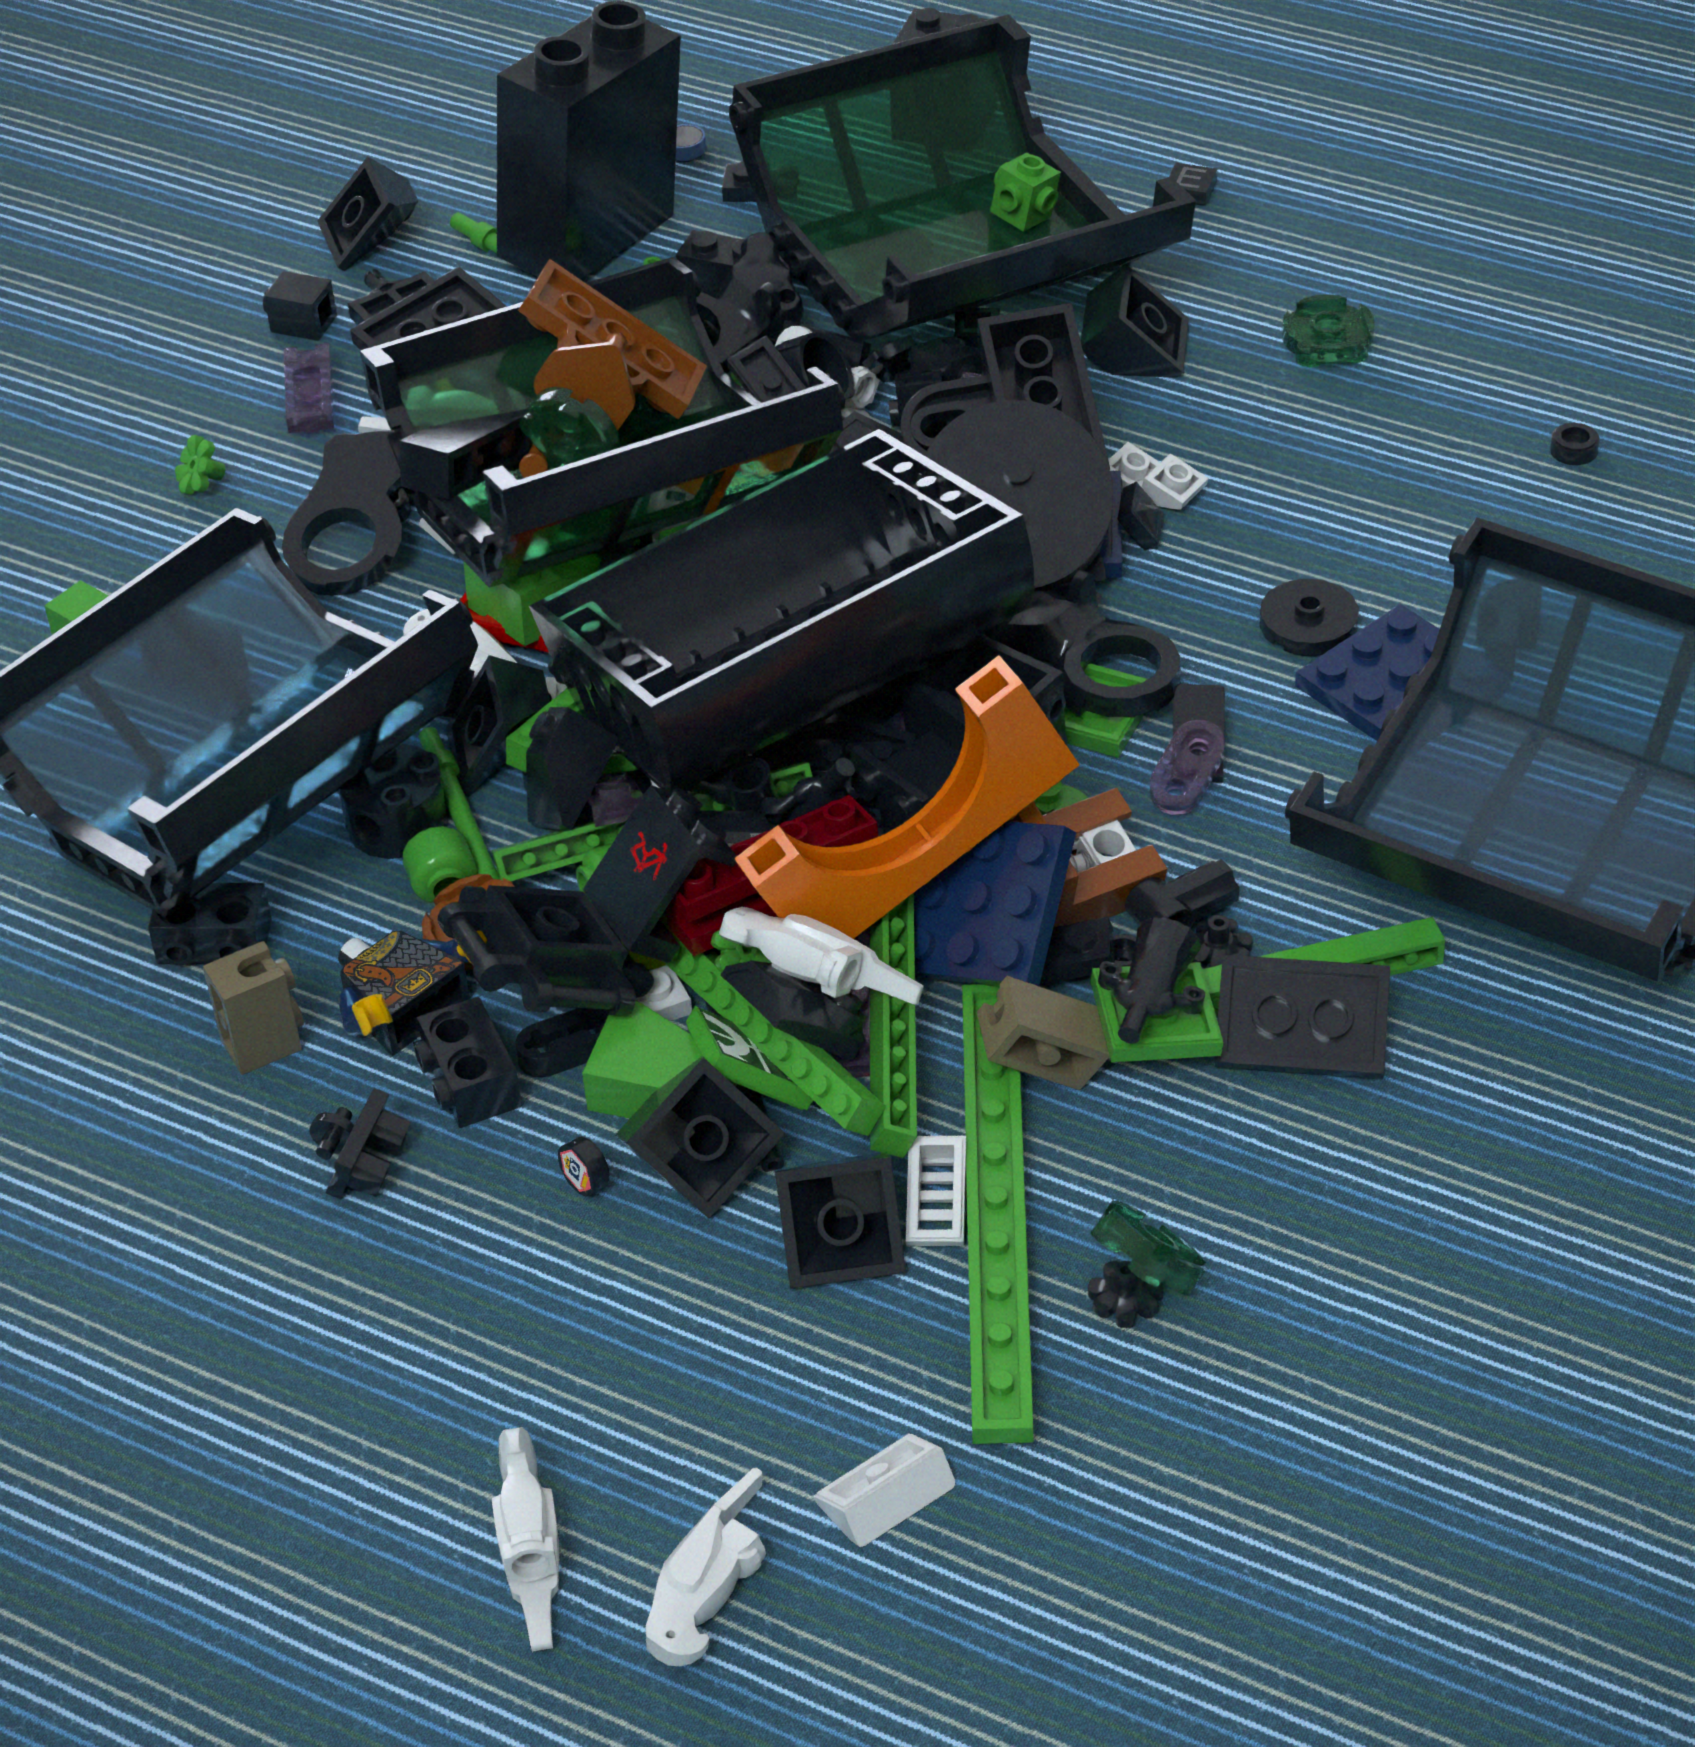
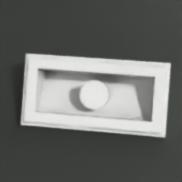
M909 1433L818 1491L814 1495V1499L817 1505L853 1543L863 1547L953 1489L955 1479L943 1449Z

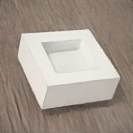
M667 965L649 971L654 978L653 987L645 996L636 998V1000L669 1021L690 1015L692 1012L691 998L676 973Z

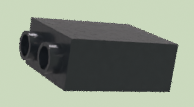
M608 1L597 5L592 10L590 17L559 36L548 37L539 41L532 53L497 74V257L537 277L548 260L551 259L577 278L582 279L674 215L681 35L647 20L644 10L636 4L626 1Z

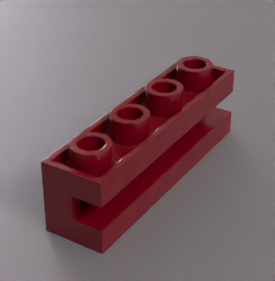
M851 795L831 801L823 807L779 825L791 837L803 843L821 847L850 846L879 837L877 821ZM772 829L745 841L735 843L730 848L738 856ZM708 858L697 861L665 910L668 928L693 956L714 948L711 945V938L714 932L720 930L725 913L732 909L747 907L768 916L778 917L754 888L737 862L734 867Z

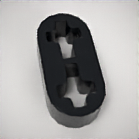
M576 1008L522 1029L515 1041L520 1069L532 1077L543 1078L587 1063L609 1014L605 1009ZM593 1029L595 1034H591L589 1030ZM537 1048H543L545 1052L540 1053Z

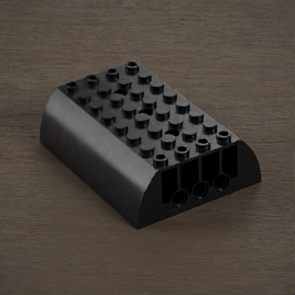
M877 429L529 605L555 666L581 714L619 737L620 739L615 749L658 787L669 792H673L675 788L688 792L696 788L701 780L722 769H730L740 765L748 755L767 745L784 742L791 736L792 732L805 725L831 717L843 705L857 698L875 694L881 689L883 684L902 674H910L922 669L927 661L940 654L964 647L971 638L990 628L1008 624L1016 614L1031 607L1035 585L1034 565L1023 514L891 435Z

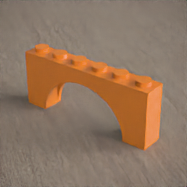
M997 656L955 689L960 697L965 715V734L961 752L944 785L913 817L877 838L842 847H821L803 843L791 837L777 825L734 858L754 888L778 917L785 918L790 914L805 915L829 925L854 939L1080 766L1024 683L1000 656Z

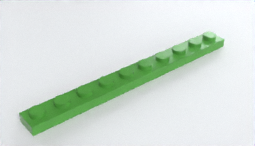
M985 984L962 985L965 1135L967 1140L966 1179L973 1444L1034 1443L1021 1078L1019 1070L988 1061L977 1010L983 1003L994 1006L997 1002L996 994L1000 986Z

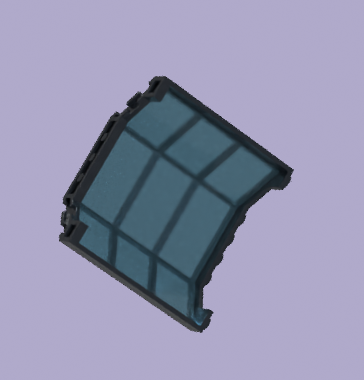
M235 508L0 671V775L5 780L9 779L3 784V789L27 817L33 813L37 816L51 836L49 838L50 844L63 858L166 918L457 703L479 646L470 627L473 623L472 616L457 598L451 599L435 591L428 590L422 597L431 616L394 642L380 632L374 633L359 626L353 620L347 621L327 612L282 561L274 544L276 534L269 522L262 516H255Z
M1476 517L1465 535L1459 534L1456 537L1450 550L1449 563L1454 565V587L1430 659L1420 674L1414 673L1408 680L1402 703L1397 710L1391 709L1387 713L1382 724L1380 738L1374 746L1368 745L1365 748L1358 764L1357 774L1352 782L1345 781L1342 784L1335 802L1324 804V775L1313 771L1302 790L1297 788L1292 792L1285 809V818L1289 820L1290 844L1656 982L1663 980L1665 974L1674 976L1682 973L1684 967L1689 969L1695 968V589Z

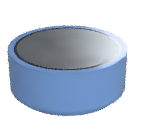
M690 124L677 125L676 160L690 161L700 157L706 150L705 132L703 129Z

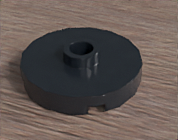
M1303 578L1292 580L1271 589L1262 599L1259 626L1265 639L1273 645L1274 640L1283 644L1284 651L1294 655L1319 656L1357 632L1359 607L1353 595L1339 585L1319 579Z

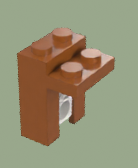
M1118 788L1111 789L1043 816L1033 801L1016 816L1008 820L1010 822L1063 825L1076 832L1054 927L1106 916L1110 918L1126 911V898L1138 883L1150 877H1160L1165 882L1167 867L1153 844L1136 850L1119 823L1131 818L1132 811ZM1101 853L1109 854L1112 857L1103 856Z

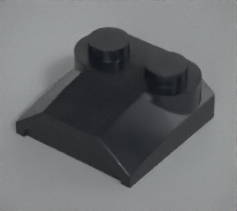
M751 960L726 966L720 975L778 1030L851 1062L864 1044L862 1024L866 1016L859 1010L863 1002L851 992L834 998L821 992L820 983L809 982L787 975L772 967V963Z

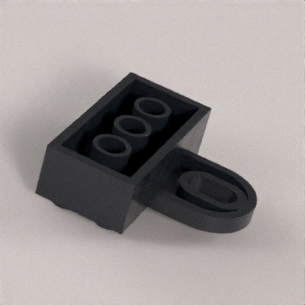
M1072 303L978 319V352L983 375L929 385L911 397L901 416L902 443L925 456L929 446L935 439L929 438L922 433V429L930 423L952 420L975 407L996 401L1025 400L1041 403L1065 413L1083 426L1099 445L1110 469Z

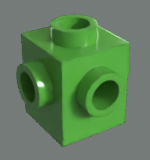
M1027 152L1004 163L999 167L994 178L995 190L990 212L1023 232L1051 217L1052 210L1058 200L1057 187L1061 172L1046 164L1040 157Z

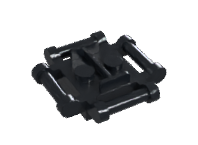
M489 885L486 891L483 887L465 886L460 893L459 902L446 905L438 914V925L446 936L457 941L474 966L473 975L481 988L491 992L501 989L508 983L518 984L523 990L522 1000L527 1011L547 1012L551 1007L605 1009L609 1015L629 1016L634 1010L636 998L645 996L650 992L654 984V978L646 966L634 961L615 935V932L582 891ZM477 931H482L484 936L487 938L486 943L482 940Z

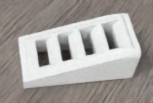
M917 1136L908 1150L906 1246H964L967 1196L966 1136ZM923 1166H954L953 1172H922ZM922 1184H953V1190L921 1191ZM921 1203H953V1209H920ZM920 1221H952V1230H919Z

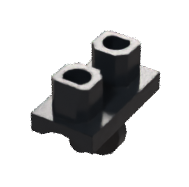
M374 1088L355 1125L350 1121L353 1116L352 1112L344 1107L338 1108L336 1113L323 1112L314 1118L309 1127V1134L318 1145L316 1154L325 1160L330 1159L333 1153L340 1154L335 1162V1173L327 1187L326 1194L341 1200L347 1187H351L377 1197L388 1174L391 1162L366 1150L371 1145L397 1156L411 1125V1122L385 1109L389 1097L388 1093Z

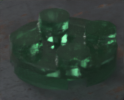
M1327 294L1315 295L1296 302V310L1289 314L1287 310L1283 317L1282 339L1287 349L1296 355V362L1303 367L1313 368L1321 364L1344 362L1360 363L1368 357V349L1374 339L1375 321L1371 311L1361 303H1359L1358 310L1347 305V297Z
M550 387L540 391L519 422L522 432L530 438L534 446L546 457L550 469L614 450V445L618 441L617 429L608 414L589 398L583 404L576 399L570 398L569 396L573 390L564 387Z
M1112 1200L1091 1231V1235L1108 1249L1117 1253L1122 1250L1132 1258L1128 1268L1146 1283L1158 1287L1160 1282L1163 1281L1173 1290L1188 1296L1207 1271V1268L1203 1267L1205 1261L1202 1256L1163 1224L1157 1229L1142 1221L1146 1215L1142 1211L1126 1203Z

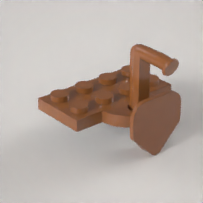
M551 259L548 260L518 309L535 328L544 332H550L558 338L557 349L553 350L534 380V389L537 397L543 404L555 412L537 436L529 453L521 459L519 463L521 475L526 478L548 471L549 459L573 424L596 437H607L614 434L631 413L635 405L634 396L637 393L646 397L650 405L658 411L670 413L679 419L689 406L707 365Z

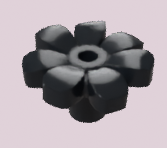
M1214 915L1209 920L1196 924V934L1199 937L1201 949L1191 963L1200 962L1202 968L1210 963V966L1214 967L1222 964L1223 955L1250 956L1252 937L1246 932L1237 933L1238 924L1236 920L1229 919L1223 915Z
M1111 1261L1103 1267L1104 1278L1095 1277L1089 1281L1088 1297L1094 1300L1093 1311L1101 1318L1110 1317L1115 1312L1116 1325L1118 1327L1132 1328L1135 1325L1136 1313L1143 1318H1151L1159 1311L1158 1301L1163 1298V1284L1160 1279H1148V1266L1145 1264L1133 1263L1131 1261Z

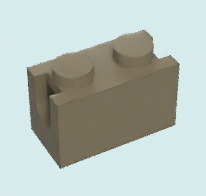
M262 941L203 965L220 1040L241 1075L302 1050L297 1028L304 1025V1019L295 998L289 993V990L296 988V983L291 968L284 957L273 961L268 946Z
M1006 976L999 984L1000 988L996 994L997 1002L994 1006L983 1003L977 1010L988 1061L1081 1090L1110 1057L1097 1006Z

